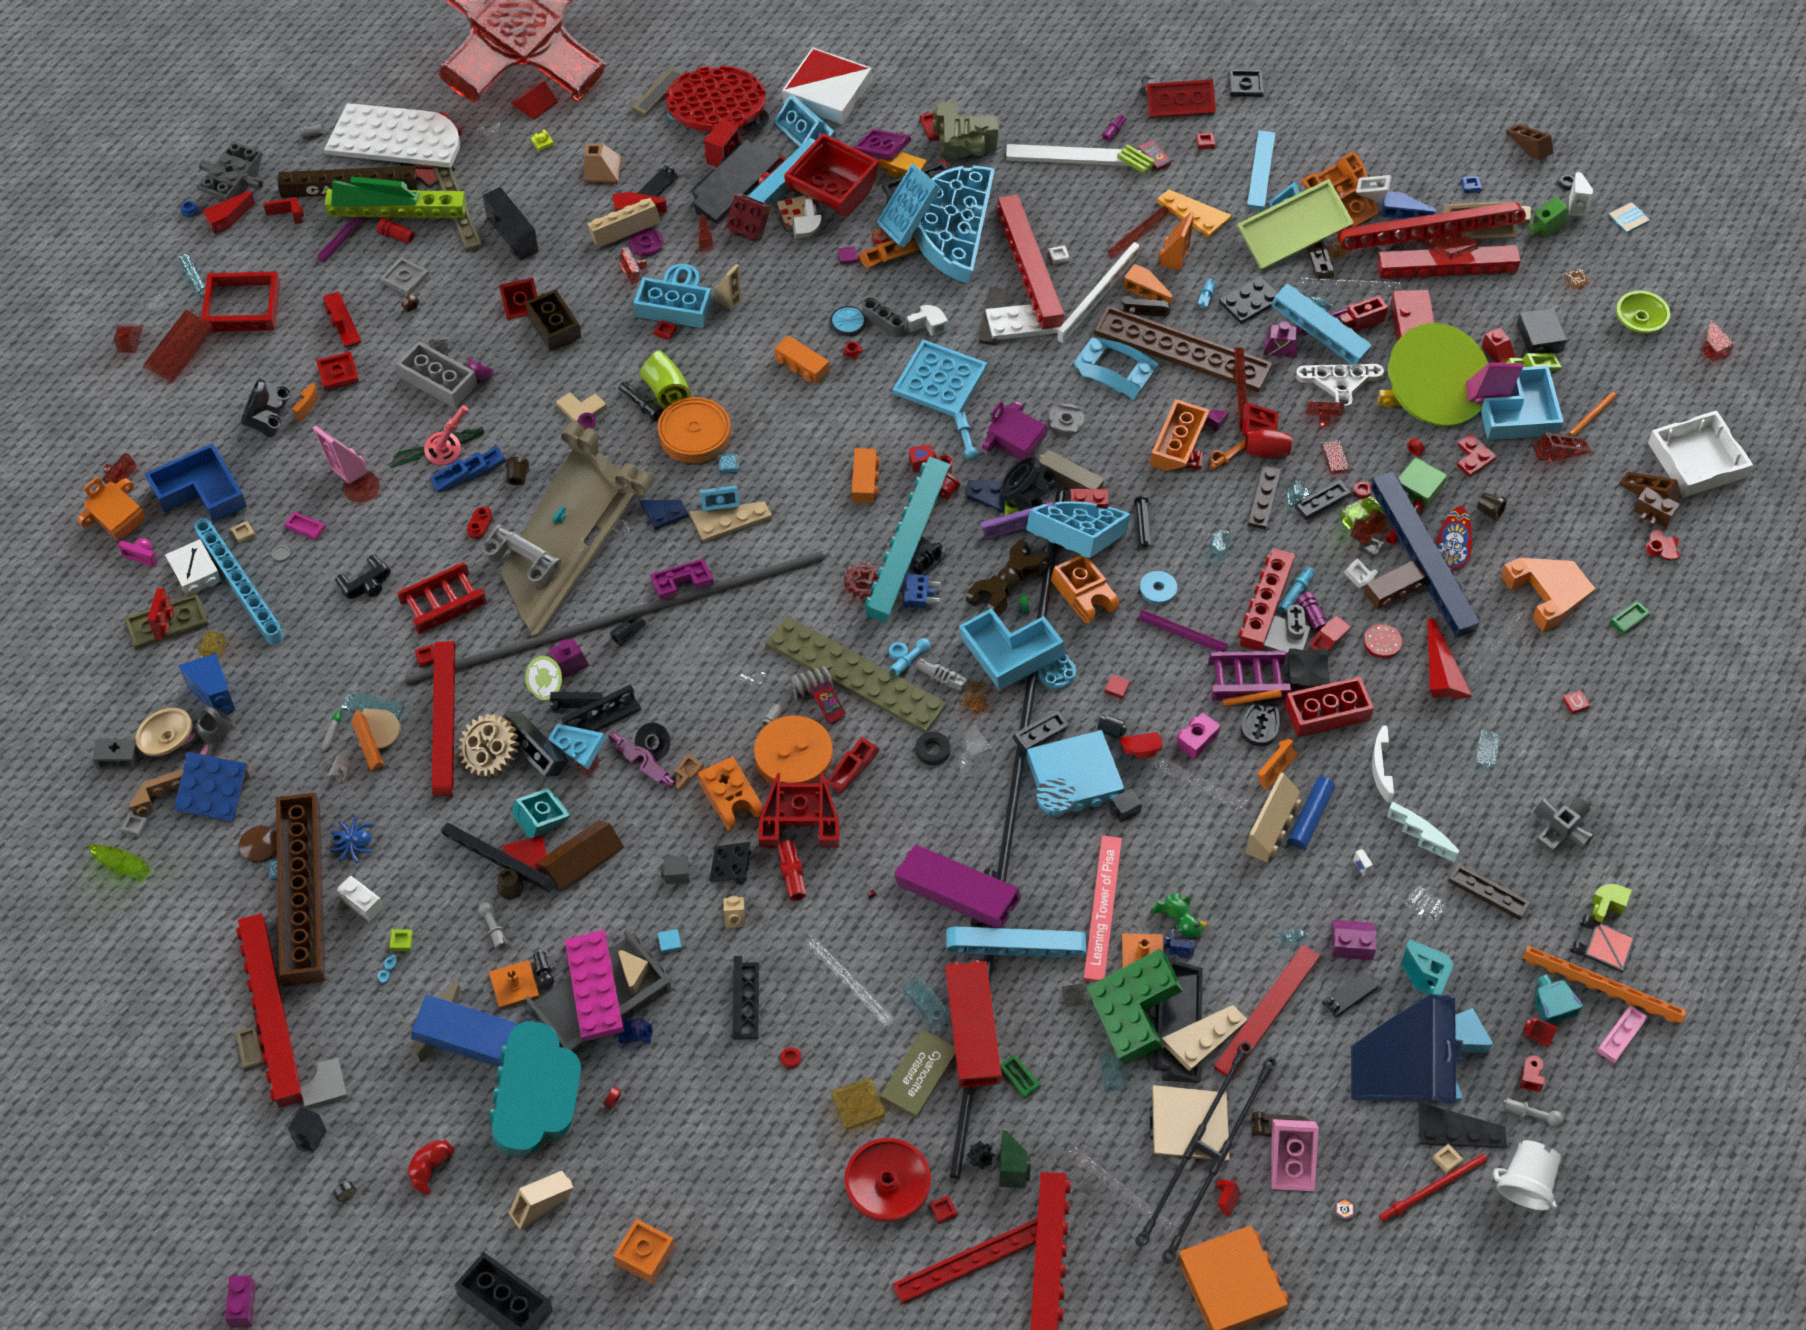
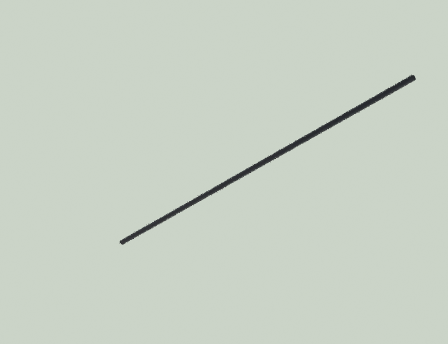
M1057 491L1055 503L1064 502L1065 492ZM1050 541L1047 553L1051 555V564L1043 575L1037 619L1043 616L1047 618L1052 585L1051 577L1058 546L1057 543H1051ZM1038 670L1028 675L1019 731L1029 726L1031 722ZM1018 745L996 879L1005 883L1026 751L1022 752ZM984 954L983 962H987L990 984L995 955ZM974 1087L963 1088L950 1171L951 1178L960 1179Z

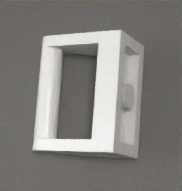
M1580 172L1575 175L1569 195L1568 215L1586 217L1593 189Z

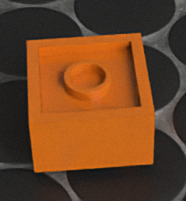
M635 1219L613 1255L615 1264L654 1284L676 1248L674 1238Z

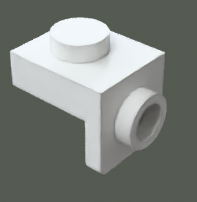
M1357 558L1344 573L1358 588H1361L1366 583L1374 580V576L1378 571L1375 569L1370 572Z

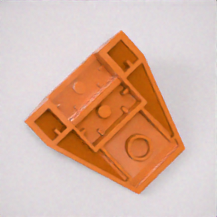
M1355 151L1343 156L1337 164L1318 174L1314 172L1301 179L1306 190L1330 179L1354 223L1350 228L1356 227L1379 214L1375 200L1356 194L1359 178L1368 176L1363 162Z

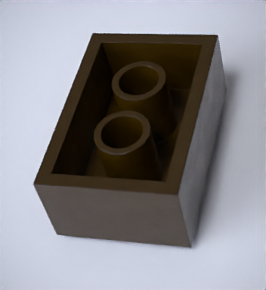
M557 289L524 302L528 319L549 351L582 338L580 324Z

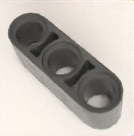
M873 297L863 300L862 312L868 321L893 337L904 335L905 319L903 316Z

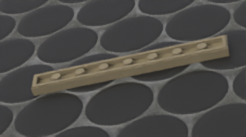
M432 166L442 191H461L452 168ZM466 205L465 217L453 218L465 251L469 252L483 248Z

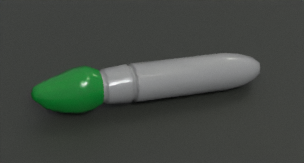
M340 710L332 716V721L322 744L324 752L329 749L338 723L341 720Z

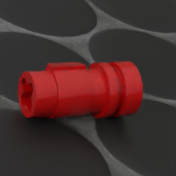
M382 218L378 223L377 233L385 237H392L408 244L415 237L414 231L395 224L394 221L387 218Z

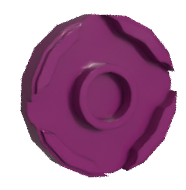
M651 228L634 233L629 238L631 251L643 257L657 254L664 244L660 232L651 230Z

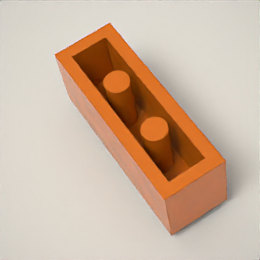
M789 335L775 347V359L777 362L785 364L793 373L803 376L807 382L811 381L816 385L830 372L828 360Z
M854 449L852 503H874V497H878V486H875V482H879V471H876V467H880V456L876 455V449Z

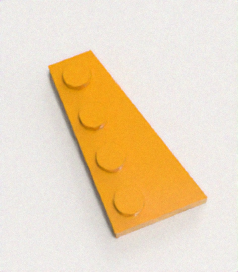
M1169 189L1157 198V203L1182 220L1191 211L1195 212L1193 227L1207 237H1211L1232 217L1230 214Z

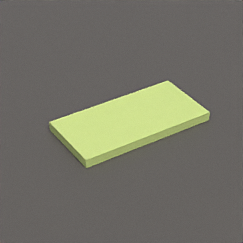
M1330 179L1238 223L1237 227L1259 268L1263 270L1338 233L1342 229L1352 226L1354 223Z

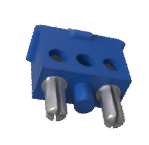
M908 572L906 574V581H903V584H905L904 597L901 596L900 591L898 593L899 598L904 600L903 607L926 608V604L939 605V598L927 596H935V590L928 588L940 589L941 582L928 581L929 576L914 575Z

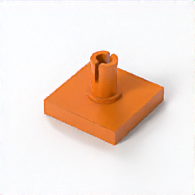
M1122 933V968L1158 949L1163 952V934Z
M529 960L489 971L500 1010L525 1003L527 996L531 1000L539 998Z

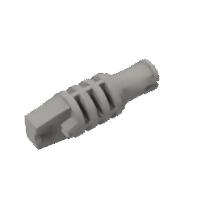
M920 659L916 664L917 671L929 675L931 680H936V682L946 687L962 691L967 685L966 678L940 664L933 665L923 659Z

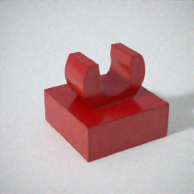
M1200 450L1192 451L1187 465L1183 468L1201 470L1203 452Z

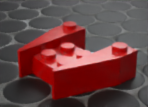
M777 773L759 819L758 840L760 847H777L780 844V826H819V847L840 848L839 819L823 773H820V783H781V775Z

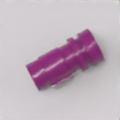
M1312 592L1304 593L1297 598L1296 602L1302 606L1309 625L1314 633H1317L1326 625V617L1322 609L1318 608L1319 604Z

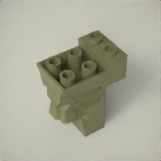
M937 102V109H933V119H936L933 120V130H936V135H940L939 143L940 146H943L940 147V157H943L946 162L955 161L958 157L983 156L985 151L997 150L998 116H957V102Z

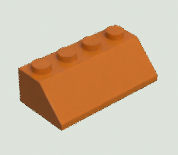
M1175 399L1152 450L1150 466L1164 471L1186 466L1210 410Z

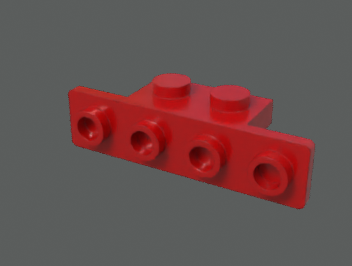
M339 291L323 296L326 314L331 316L329 317L333 328L336 327L344 347L347 348L361 343V338Z

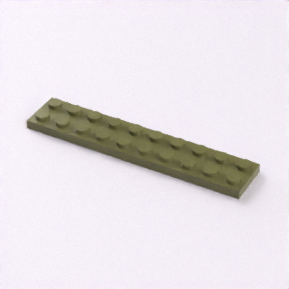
M788 616L785 617L765 642L767 647L813 672L817 668L821 673V667H826L834 684L924 733L928 732L947 706L945 701L899 676H895V674Z

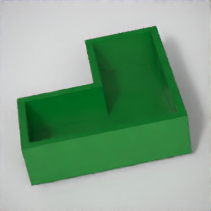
M1160 949L1087 987L1115 1052L1125 1065L1163 1046L1147 1010L1183 992L1167 956Z

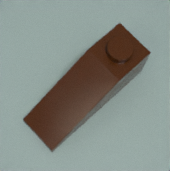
M1520 124L1506 130V133L1529 156L1537 160H1544L1547 156L1554 154L1550 134Z
M1627 472L1619 482L1620 486L1638 496L1648 487L1675 502L1681 498L1676 479Z

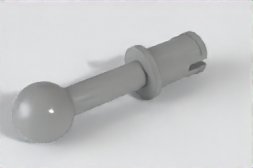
M484 902L479 906L478 913L488 923L490 928L488 936L493 940L495 949L497 951L499 949L504 951L508 948V942L503 935L504 929L497 926L493 917L494 906L489 902Z
M1505 1098L1502 1104V1111L1520 1115V1118L1528 1115L1545 1120L1552 1127H1559L1564 1121L1563 1115L1559 1111L1544 1112L1528 1107V1103L1525 1101L1522 1103Z

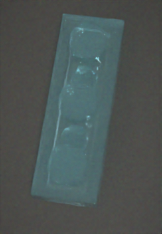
M349 690L342 705L343 710L354 713L358 710L363 713L364 708L387 710L394 714L398 721L405 709L402 703Z

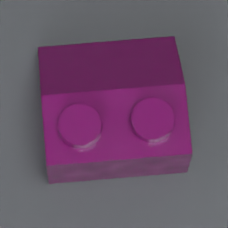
M1332 920V957L1373 960L1376 952V930L1373 923Z

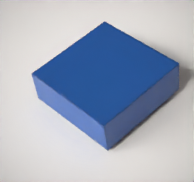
M1479 176L1462 177L1461 182L1464 193L1481 192L1482 187Z

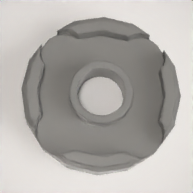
M1061 404L1059 407H1054L1051 410L1049 425L1056 433L1072 435L1082 429L1084 414H1082L1077 406ZM1069 417L1071 418V420L1066 422L1063 421L1062 418Z

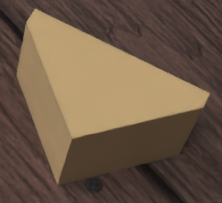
M623 950L618 951L631 996L635 995L649 972L648 962Z

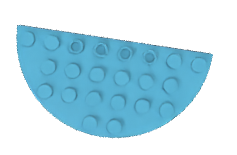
M973 166L972 168L955 167L934 176L932 180L940 187L939 194L932 201L929 211L924 214L919 227L913 232L918 247L930 263L951 278L967 284L974 269L995 170L983 166Z

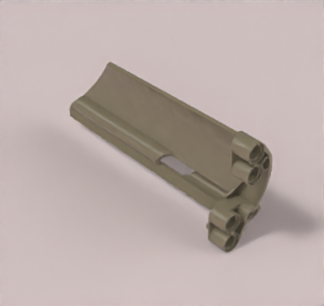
M571 421L561 435V439L572 449L520 536L547 551L551 557L559 558L561 560L559 569L553 574L547 585L540 589L535 588L527 576L528 570L534 563L514 551H511L500 570L521 618L529 629L531 637L538 636L635 495H645L655 480L649 472L643 470L638 472L637 468L629 463L624 464L621 469L614 465L598 450L600 435L591 428L584 430L583 426L575 421ZM561 506H564L566 508L564 514H567V516L564 517L562 523H553L554 515ZM597 526L601 529V532L589 547L584 541L593 528ZM537 575L534 579H539L541 575Z

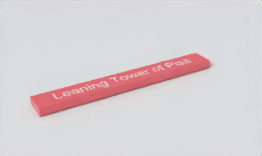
M1102 835L1083 981L1097 982L1105 978L1122 838Z

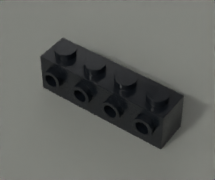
M520 711L505 712L502 717L511 722V726L516 729L513 733L518 735L514 741L518 742L519 745L515 747L544 777L559 776L569 760Z

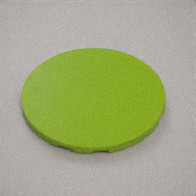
M1426 323L1410 329L1396 342L1388 363V377L1390 378L1392 391L1396 399L1413 417L1422 422L1425 421L1433 424V426L1447 427L1460 425L1473 418L1482 409L1483 404L1468 402L1466 381L1487 365L1488 361L1478 344L1463 331L1447 324Z

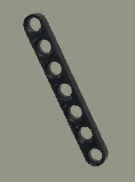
M446 823L441 830V833L447 838L451 837V840L504 869L515 870L520 878L546 892H550L556 884L547 875L450 823Z

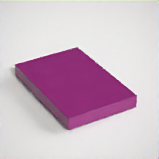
M872 129L853 148L872 157L892 160L912 140L910 135Z

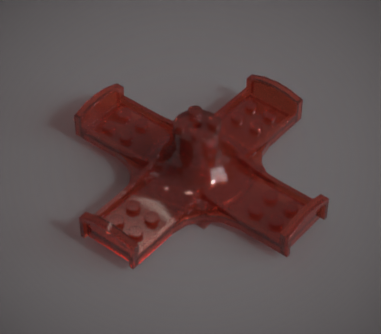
M446 0L467 16L470 24V33L466 40L440 65L438 76L454 91L474 103L480 100L481 94L507 68L515 65L526 64L540 69L572 93L571 98L576 102L589 91L604 73L606 62L574 40L563 25L564 17L562 13L574 0Z

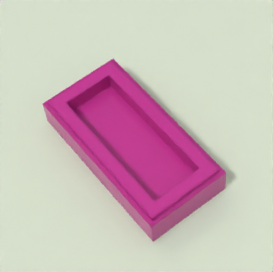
M293 512L284 524V527L317 541L325 530L326 525Z

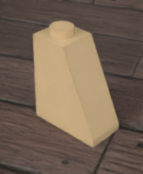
M560 1171L519 1188L509 1211V1215L520 1230L567 1200L573 1190L571 1180L566 1177L563 1171Z

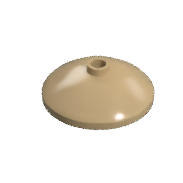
M166 708L152 714L137 730L135 738L137 747L142 753L149 756H162L177 750L185 743L191 733V717L186 711L179 708Z

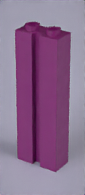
M916 844L912 850L907 852L905 860L896 868L894 874L897 885L994 928H1002L1009 918L1008 914L1010 911H1014L1021 900L1017 887Z

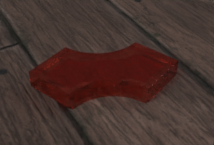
M1372 510L1369 517L1365 520H1355L1350 537L1361 544H1366L1373 534H1383L1388 520L1387 517L1378 510Z

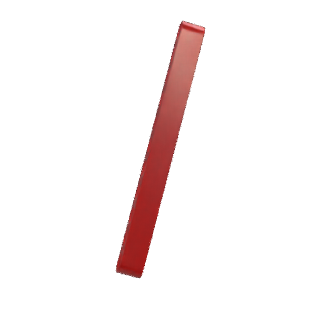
M1510 202L1346 228L1338 232L1337 239L1343 249L1354 250L1518 224L1525 220L1526 212L1519 203Z

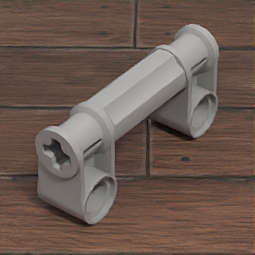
M500 524L493 529L491 535L482 546L484 554L491 562H497L502 559L508 548L533 562L534 564L528 570L527 576L531 584L538 589L547 585L561 565L559 558L551 557L547 551L537 547L516 533L505 530ZM537 575H541L539 579H534Z

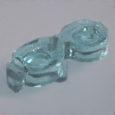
M1290 927V932H1277L1278 940L1283 942L1298 941L1308 937L1307 929L1294 933L1293 927Z

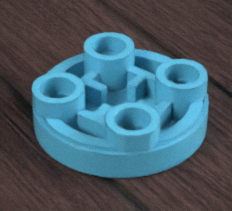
M1066 654L1038 670L1039 681L1045 687L1054 690L1070 686L1076 675L1075 665Z

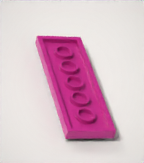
M605 929L565 939L582 1041L585 1042L624 1032Z

